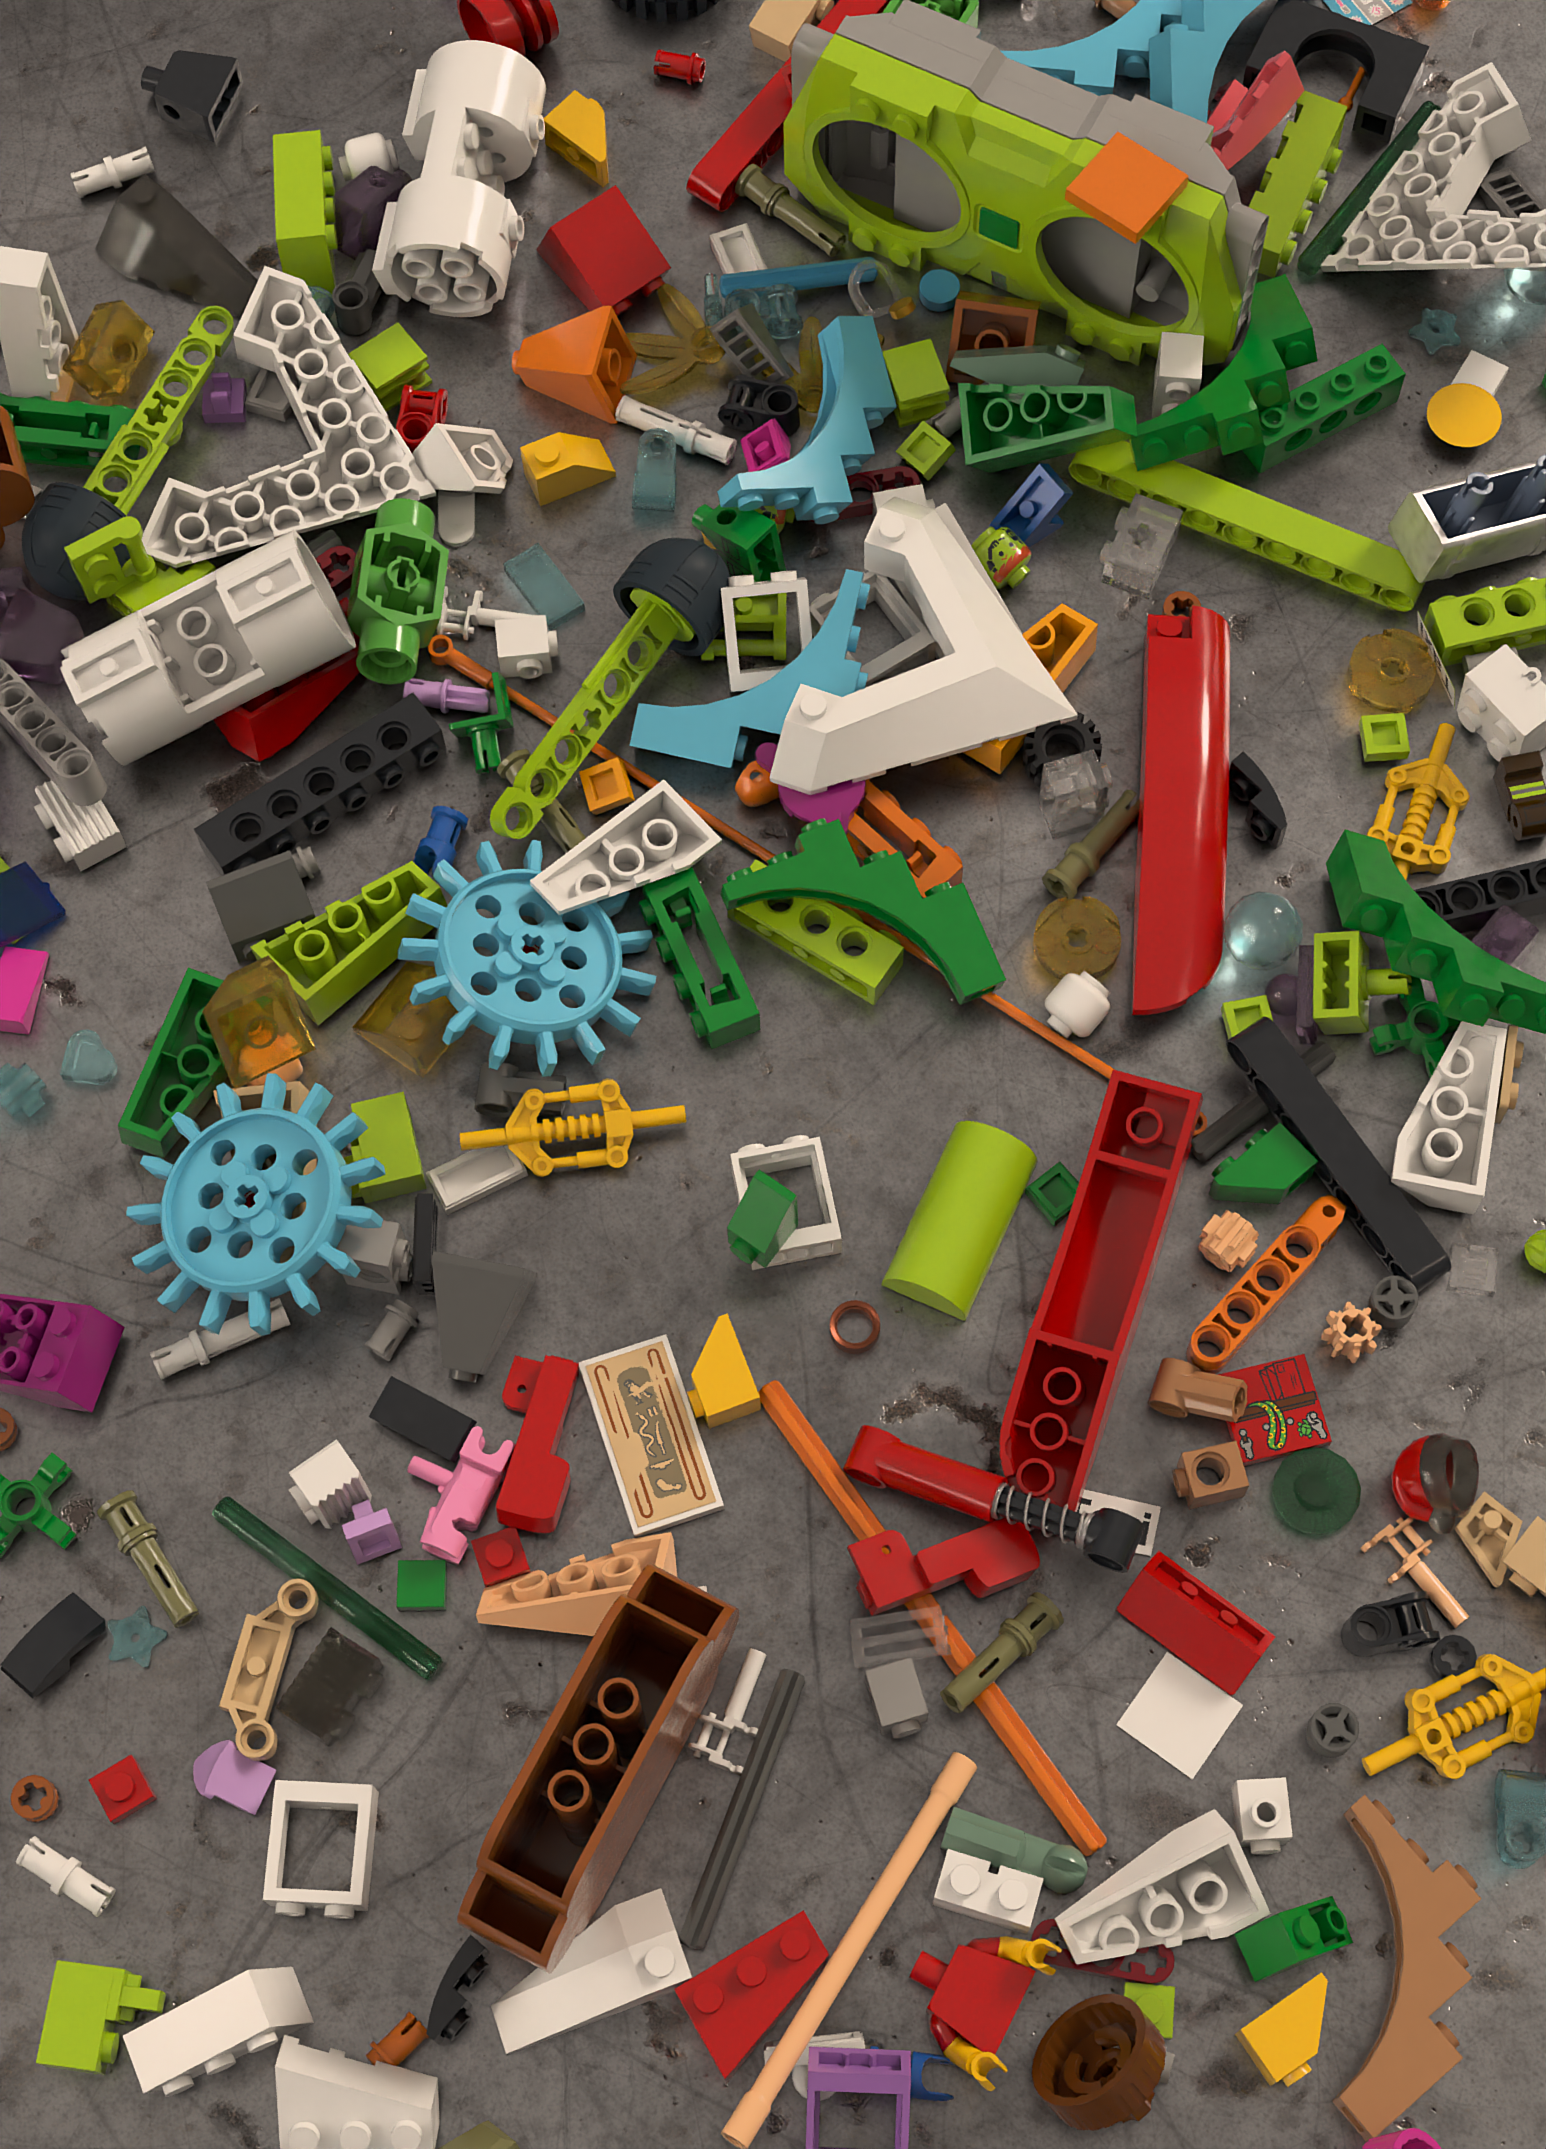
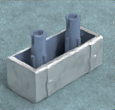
M1546 454L1540 456L1537 461L1524 462L1513 467L1485 474L1473 472L1465 479L1436 484L1428 488L1409 492L1389 523L1388 531L1417 581L1422 583L1438 578L1446 579L1464 571L1526 555L1534 556L1545 551Z

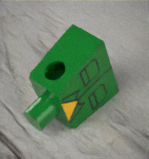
M704 504L695 511L692 517V525L702 532L704 543L712 548L725 562L730 577L753 575L754 582L771 581L770 573L786 571L776 522L755 510L740 511L739 507H721L720 504L715 509Z

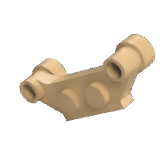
M291 1579L280 1588L275 1603L256 1616L246 1615L219 1707L223 1711L230 1712L236 1726L235 1740L238 1750L245 1757L254 1761H266L273 1757L277 1750V1735L268 1722L295 1629L303 1622L311 1620L318 1610L317 1592L304 1579ZM299 1599H307V1603L303 1608H294L295 1603ZM266 1737V1743L262 1748L253 1749L254 1742L258 1738Z

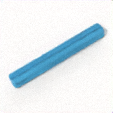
M855 258L723 274L719 279V288L722 297L729 299L869 282L876 279L878 270L875 258Z

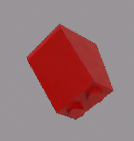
M616 185L552 225L536 249L543 260L589 311L602 306H612L617 317L633 306L630 301L632 298L640 293H643L647 298L666 284L663 278L671 269V266Z

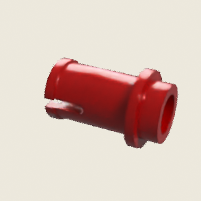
M661 49L657 51L654 61L662 63H659V66L654 65V75L687 80L689 85L703 81L706 60L699 58L698 53L693 52L691 56Z

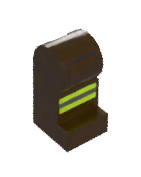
M1540 751L1501 758L1493 776L1506 820L1509 822L1512 833L1518 841L1546 836V786L1541 772L1544 765Z

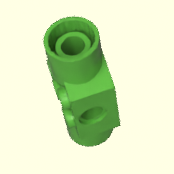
M397 498L388 500L380 505L377 510L375 528L366 529L354 561L346 619L351 631L360 637L356 666L366 678L383 684H399L414 677L417 670L419 649L425 648L430 644L441 619L449 550L433 539L435 516L432 510L423 503L412 499Z

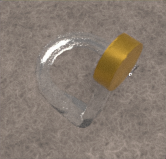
M864 260L858 263L852 270L849 277L848 290L860 316H873L874 319L891 314L892 318L896 320L909 315L915 310L916 304L913 298H902L892 272L885 263L879 260ZM875 268L882 273L892 292L893 304L871 309L859 290L860 278L866 270Z

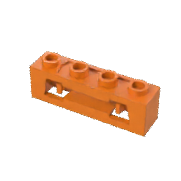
M866 779L864 800H861L860 806L864 809V816L910 857L906 862L922 899L926 898L925 892L928 889L941 883L949 882L951 887L961 884L963 865L958 854L949 846L942 847L931 837L929 829L921 820L915 817L911 819L900 809L898 801L887 790L880 791L870 782V779ZM858 809L854 811V816L849 822L846 836L857 857L863 861L868 856L883 850H887L889 855L898 852L856 814Z

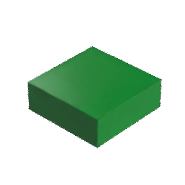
M1059 1161L1027 1186L1025 1194L1051 1224L1055 1226L1069 1215L1079 1182Z
M398 1560L396 1605L398 1611L446 1610V1560Z

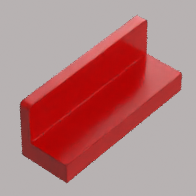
M1159 1550L1144 1566L1117 1606V1611L1230 1695L1236 1693L1276 1637Z

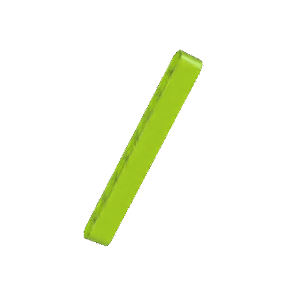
M1127 441L1076 452L1068 467L1070 475L1077 482L1397 611H1411L1426 583H1419L1400 550L1172 460L1137 471L1130 443Z

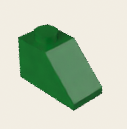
M758 1170L753 1176L727 1227L728 1243L731 1244L730 1250L745 1263L752 1264L755 1261L766 1268L798 1227L797 1195L761 1170Z

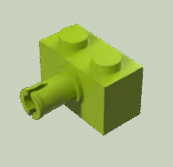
M1359 930L1314 933L1313 1019L1324 1035L1369 1032V1001L1372 999V996L1411 995L1412 986L1408 985V983H1412V976L1392 971L1391 968L1370 969L1369 947Z

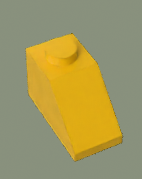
M574 90L543 118L545 123V144L604 188L609 183L605 112L597 101L592 98L587 99Z
M557 432L520 447L524 475L540 507L616 477V471L599 439Z
M728 1314L718 1317L691 1373L693 1390L686 1392L695 1418L704 1416L709 1429L761 1410L759 1393Z
M1322 1972L1235 2033V2036L1270 2086L1282 2079L1285 2085L1289 2087L1312 2070L1306 2061L1318 2053L1328 1982Z

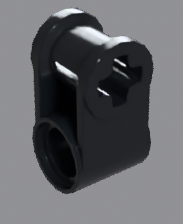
M734 375L730 378L728 383L730 393L726 404L722 405L718 412V418L724 425L735 430L753 432L769 420L775 418L788 437L797 432L800 427L799 402L797 393L791 386L758 380L747 375Z
M1427 1592L1407 1593L1386 1601L1359 1607L1343 1624L1341 1638L1345 1648L1359 1657H1369L1395 1650L1415 1649L1439 1641L1441 1639L1439 1631L1433 1630L1425 1604L1429 1600ZM1366 1621L1371 1623L1377 1631V1640L1369 1641L1364 1639L1357 1630V1622Z

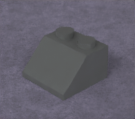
M290 850L206 882L238 963L244 960H257L250 948L262 940L269 943L284 935L286 927L298 921L304 924L315 918Z

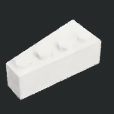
M0 246V342L12 397L30 398L39 396L51 401L68 402L83 354V347L49 255L46 252Z

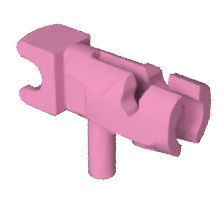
M479 1426L471 1429L459 1452L460 1460L454 1472L416 1455L410 1461L407 1469L408 1473L439 1486L438 1492L441 1494L437 1506L429 1509L424 1532L420 1543L423 1544L422 1548L430 1554L455 1565L459 1564L469 1545L466 1542L467 1538L460 1531L468 1530L473 1532L478 1529V1525L500 1482H504L515 1448L514 1442L506 1440L496 1453H483L485 1439L483 1430Z

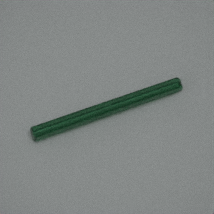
M1426 101L1421 105L1298 257L1297 268L1300 271L1305 272L1308 276L1315 275L1326 257L1331 255L1343 241L1342 235L1358 213L1366 208L1370 202L1369 198L1404 150L1411 151L1420 139L1417 132L1434 110H1441L1439 105H1435L1432 101Z
M226 1496L215 1506L212 1512L215 1520L293 1579L308 1581L317 1592L320 1600L424 1679L430 1680L439 1671L443 1663L440 1655L234 1499Z

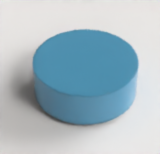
M936 269L926 273L919 285L921 303L926 308L937 312L947 311L955 306L956 298L960 292L958 278L952 272L944 269Z

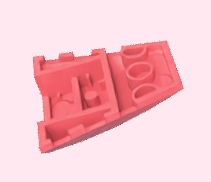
M1286 51L1267 60L1249 90L1234 79L1221 86L1214 96L1218 103L1213 111L1208 110L1207 124L1214 126L1211 148L1227 170L1233 167L1262 141L1305 91L1291 55Z

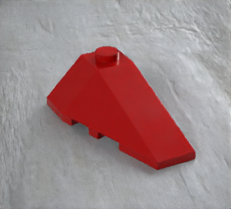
M352 632L356 644L354 649L214 718L213 720L231 746L260 762L272 757L277 751L292 743L360 672L356 666L360 637Z

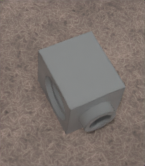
M906 1658L866 1670L864 1681L881 1735L892 1732L894 1738H902L919 1732L921 1730L920 1724L927 1722L928 1710L912 1658Z

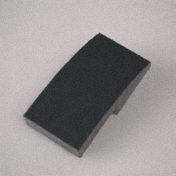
M1243 751L1231 761L1229 787L1237 798L1249 802L1245 821L1250 831L1262 841L1267 840L1276 849L1282 844L1288 825L1283 807L1269 780L1256 763Z
M393 1376L390 1377L369 1415L376 1422L455 1463L459 1456V1452L471 1429L477 1423L472 1418Z
M72 1592L50 1610L18 1642L0 1664L1 1671L31 1698H34L70 1670L69 1659L106 1631L105 1619Z
M472 1935L464 1942L450 1963L433 2001L426 2034L439 2045L445 2037L453 2041L470 2021L471 2017L466 2012L472 2004L458 1991L464 1984L471 1988L482 1977L489 1966L484 1960L490 1952Z

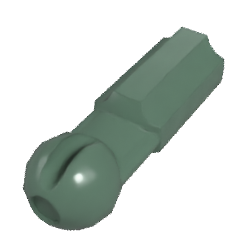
M953 1807L940 1849L945 1851L950 1849L991 1862L990 1867L999 1869L1000 1865L1044 1878L1042 1884L1056 1893L1068 1894L1075 1892L1084 1884L1088 1871L1086 1858L1080 1850L1072 1845L1057 1844L957 1807Z

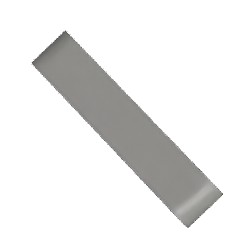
M0 659V724L72 803L77 806H89L100 801L107 792V784L91 752L8 663Z

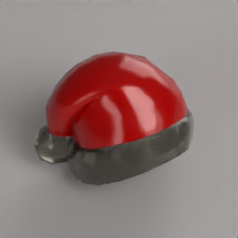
M1436 1433L1414 1440L1404 1448L1395 1461L1391 1475L1392 1490L1400 1508L1410 1518L1428 1522L1436 1533L1441 1535L1450 1533L1455 1526L1456 1518L1465 1517L1469 1514L1477 1493L1479 1463L1476 1450L1472 1444L1461 1437Z

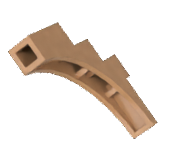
M1364 1795L1343 1815L1366 1846L1383 1882L1393 1919L1396 1963L1391 2001L1378 2039L1358 2073L1332 2102L1367 2142L1369 2139L1378 2136L1463 2059L1456 2050L1460 2044L1455 2035L1442 2022L1438 2021L1434 2024L1429 2016L1473 1978L1466 1970L1469 1964L1463 1954L1450 1942L1444 1945L1438 1937L1478 1903L1481 1897L1474 1891L1478 1888L1476 1881L1461 1865L1457 1864L1453 1867L1446 1860L1432 1872L1426 1865L1429 1862V1858L1424 1850L1411 1838L1405 1841L1392 1826L1395 1823V1819L1389 1810L1380 1801L1374 1800L1371 1802Z

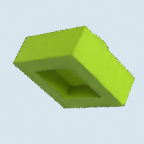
M923 420L896 450V453L903 461L929 481L956 449L951 442Z
M1404 713L1361 716L1359 730L1364 762L1408 759L1410 746Z
M1266 995L1222 1003L1221 1013L1228 1039L1264 1016L1273 1021Z
M1125 1982L1123 1984V1996L1130 1998L1140 2007L1165 2040H1171L1173 2037L1175 1987Z

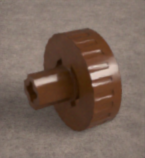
M1102 1994L1085 1999L1064 2012L1041 2039L1032 2065L1034 2087L1057 2116L1066 2125L1077 2128V2130L1094 2131L1113 2126L1119 2121L1123 2123L1129 2120L1140 2121L1151 2111V2102L1155 2095L1153 2090L1157 2086L1165 2067L1166 2048L1164 2038L1140 2007L1126 1996Z

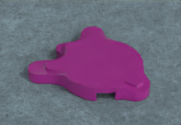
M767 742L757 748L755 755L758 765L771 773L778 745ZM848 780L827 786V791L813 795L778 784L779 798L784 810L791 818L794 815L808 823L823 818L826 819L827 823L839 819L847 835L849 822L854 816V811L860 805L861 800H864L865 780L856 783Z

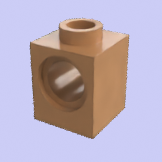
M1237 1441L1181 1453L1177 1463L1178 1469L1172 1470L1176 1492L1179 1497L1186 1496L1189 1510L1242 1498L1249 1487ZM1203 1467L1211 1468L1218 1473L1220 1482L1216 1485H1206L1198 1479L1196 1471Z

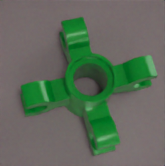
M1412 976V983H1408V985L1412 986L1411 995L1397 994L1401 1005L1406 1010L1408 1016L1406 1021L1374 1028V1036L1369 1038V1042L1374 1055H1382L1402 1046H1405L1414 1054L1423 1055L1429 1078H1431L1446 1051L1442 1042L1444 1034L1456 1032L1462 1021L1442 1016L1438 1003L1426 1001L1420 978ZM1420 1022L1426 1023L1433 1028L1435 1033H1423L1417 1029L1415 1024Z
M51 1453L43 1461L37 1474L31 1481L15 1480L10 1482L0 1474V1510L2 1512L0 1517V1558L9 1549L20 1531L35 1532L40 1530L64 1550L77 1536L67 1524L51 1513L52 1507L48 1497L72 1473V1469L67 1466V1463L54 1453ZM35 1497V1505L29 1513L16 1515V1507L22 1499Z

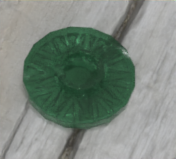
M1311 1447L1295 1451L1282 1461L1273 1478L1272 1496L1277 1511L1287 1524L1303 1533L1324 1535L1336 1532L1351 1521L1360 1505L1361 1486L1356 1471L1344 1457L1329 1449Z

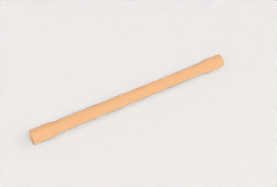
M957 1752L951 1754L931 1787L928 1799L751 2089L744 2094L723 2128L721 2135L736 2147L748 2149L770 2113L771 2105L948 1811L957 1803L976 1772V1764L965 1755Z

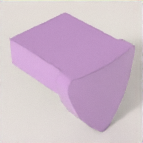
M230 1740L221 1741L209 1747L197 1757L193 1765L194 1783L201 1795L209 1799L215 1796L253 1815L256 1814L276 1773V1769L260 1761H254L245 1757L237 1750L236 1743Z

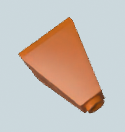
M602 306L523 339L520 350H516L513 353L512 369L515 375H520L525 386L610 424H618L615 416L616 409L622 397L627 393L637 354L612 306Z

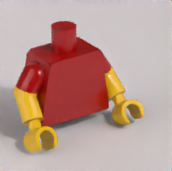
M1009 1936L975 1938L966 1946L959 1944L949 1964L922 1950L910 1973L909 1978L935 1991L926 2009V2013L930 2016L929 2029L944 2056L959 2068L973 2075L988 2091H993L995 2086L986 2079L987 2073L993 2068H1000L1004 2073L1008 2071L1007 2067L995 2054L1036 1972L1030 1966L1046 1975H1053L1056 1972V1969L1043 1964V1959L1050 1951L1061 1953L1062 1950L1046 1939H1037L1032 1942Z

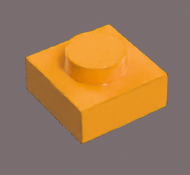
M619 757L579 771L588 807L593 814L598 815L635 801L624 761Z

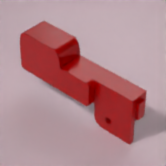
M516 1355L514 1357L503 1389L502 1399L508 1409L526 1413L496 1503L497 1520L500 1524L535 1533H550L556 1529L571 1482L568 1462L556 1456L555 1453L579 1377V1363L573 1360L553 1355H545L543 1362ZM525 1388L526 1391L524 1393L518 1392V1389Z
M1002 1518L923 1549L914 1556L904 1536L895 1530L884 1531L847 1547L861 1577L856 1589L871 1616L964 1580L969 1590L976 1597L983 1598L1028 1580L1040 1565L1037 1547L1025 1525L1019 1522L1011 1525L1008 1523L1007 1518ZM882 1548H887L889 1554H884Z

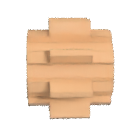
M1227 1210L1221 1217L1214 1214L1203 1227L1202 1233L1199 1236L1202 1241L1199 1243L1198 1249L1217 1268L1232 1272L1236 1265L1243 1268L1255 1254V1249L1258 1247L1255 1241L1258 1239L1259 1234L1249 1221H1246L1236 1212L1231 1213Z
M1347 1302L1343 1313L1340 1310L1338 1313L1330 1310L1326 1317L1330 1327L1323 1331L1321 1340L1327 1341V1344H1332L1334 1349L1331 1356L1333 1358L1342 1354L1346 1355L1352 1363H1356L1360 1352L1362 1354L1364 1352L1374 1353L1377 1345L1372 1339L1380 1333L1382 1326L1376 1324L1375 1321H1371L1369 1317L1371 1308H1364L1361 1311L1355 1309V1305H1352L1351 1302ZM1353 1327L1358 1331V1334H1354L1349 1338L1344 1334V1331H1348Z

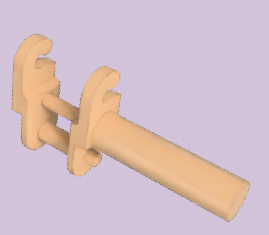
M1400 1517L1396 1520L1399 1525L1395 1529L1389 1524L1376 1534L1370 1542L1368 1541L1361 1547V1550L1366 1553L1381 1541L1384 1543L1390 1542L1404 1558L1402 1561L1403 1566L1399 1571L1387 1579L1391 1585L1408 1573L1420 1588L1427 1592L1428 1597L1454 1628H1457L1470 1617L1426 1564L1420 1561L1421 1559L1418 1555L1423 1553L1427 1556L1431 1553L1428 1547L1433 1541L1431 1539L1426 1542L1423 1541L1410 1525L1414 1519L1409 1517L1404 1521ZM1401 1531L1417 1548L1410 1554L1395 1538Z

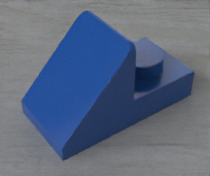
M1039 463L989 526H993L996 530L1001 527H1008L1028 547H1031L1061 528L1064 522L1057 513L1072 496L1073 492L1049 464Z

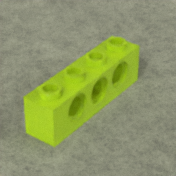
M1528 577L1514 585L1501 588L1488 586L1479 589L1474 594L1460 597L1447 595L1430 603L1424 624L1443 665L1449 666L1462 663L1463 655L1495 651L1500 648V645L1507 644L1509 648L1516 647L1517 650L1546 644V578ZM1507 611L1516 612L1520 615V617L1513 616L1509 614ZM1466 620L1476 621L1480 624V626L1472 625L1468 623Z
M757 859L750 866L752 872L767 867V865ZM804 898L764 900L727 911L729 919L872 1005L877 1003L903 966L904 947L901 946L900 941L894 935L885 930L877 932L864 924L862 918L848 908L839 909L824 900ZM778 902H784L791 906L788 910L782 912L770 908ZM814 924H821L828 928L820 934H814L807 930L809 926ZM850 946H858L865 952L858 956H851L846 954L844 950Z

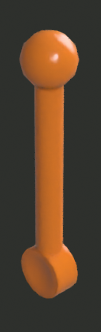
M1361 66L1346 95L1338 101V103L1348 106L1347 111L1353 108L1352 99L1365 75V71Z

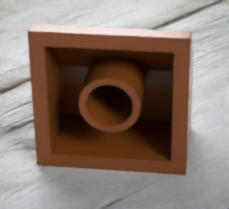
M960 290L955 303L946 380L948 382L971 383L974 385H981L985 382L950 367L957 350L1034 346L1041 302Z

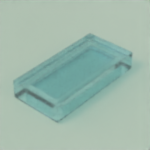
M539 543L503 563L504 571L536 614L546 615L549 631L585 611L582 599Z

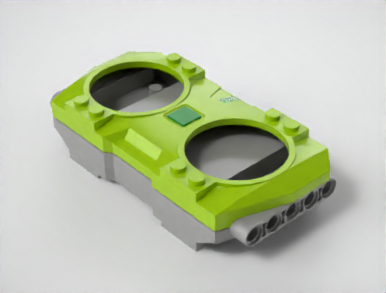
M903 0L895 14L889 12L851 17L846 15L835 34L808 23L802 25L794 40L791 53L792 108L783 123L784 174L821 215L849 226V242L854 243L864 251H872L889 258L892 262L902 267H910L920 272L926 261L929 260L961 275L968 274L1026 300L1040 301V309L1067 320L1065 335L1072 337L1080 344L1091 345L1103 350L1117 360L1128 361L1138 366L1145 354L1158 358L1162 332L1204 336L1202 366L1225 362L1230 351L1236 349L1249 317L1269 216L1241 204L1235 176L1230 175L1211 148L1214 126L1135 94L1130 102L1114 94L1098 96L1005 57L995 45L980 39V29L910 0ZM1117 131L1189 175L1187 187L1136 244L1065 200L1066 188Z

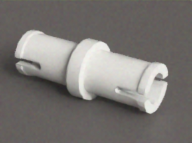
M145 146L142 149L112 159L111 155L103 158V163L75 173L72 172L70 175L79 197L83 198L85 195L110 186H114L115 189L123 187L121 182L149 172H155V169Z
M36 1836L32 1837L29 1840L31 1846L28 1844L24 1846L16 1860V1864L25 1867L51 1885V1892L58 1896L64 1893L98 1917L103 1912L101 1907L105 1909L108 1906L116 1889L107 1886L80 1868L82 1862L76 1858L71 1857L68 1860L39 1841V1838Z

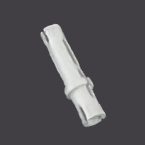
M626 395L622 397L615 413L616 421L682 446L685 452L693 455L697 452L726 465L732 461L735 455L737 440L707 429L704 423L696 420L692 423L680 419L672 414L640 403Z
M280 1298L270 1302L271 1332L291 1325ZM248 1312L225 1321L219 1335L210 1333L207 1330L198 1333L195 1329L188 1332L189 1337L167 1347L152 1351L150 1355L162 1380L195 1364L200 1363L201 1366L210 1363L209 1358L257 1339L261 1335L250 1328Z

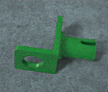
M499 672L492 673L498 714L449 724L450 731L457 738L471 737L476 764L475 770L478 774L490 773L489 768H493V771L497 772L501 758L496 733L500 730L514 727L506 680Z

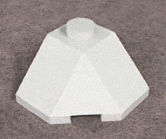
M436 423L412 453L415 463L425 479L429 480L434 490L500 494L507 482L505 479L506 473L510 470L513 459L494 430Z

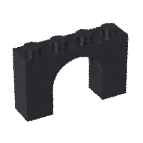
M1278 0L1246 64L1242 85L1249 90L1267 60L1283 51L1291 55L1296 68L1304 61L1316 56L1333 55L1345 58L1356 64L1359 68L1360 66L1363 67L1368 81V85L1357 107L1352 130L1390 143L1423 73L1429 46L1413 39L1387 32L1376 26L1350 19L1339 13L1313 6L1302 0Z

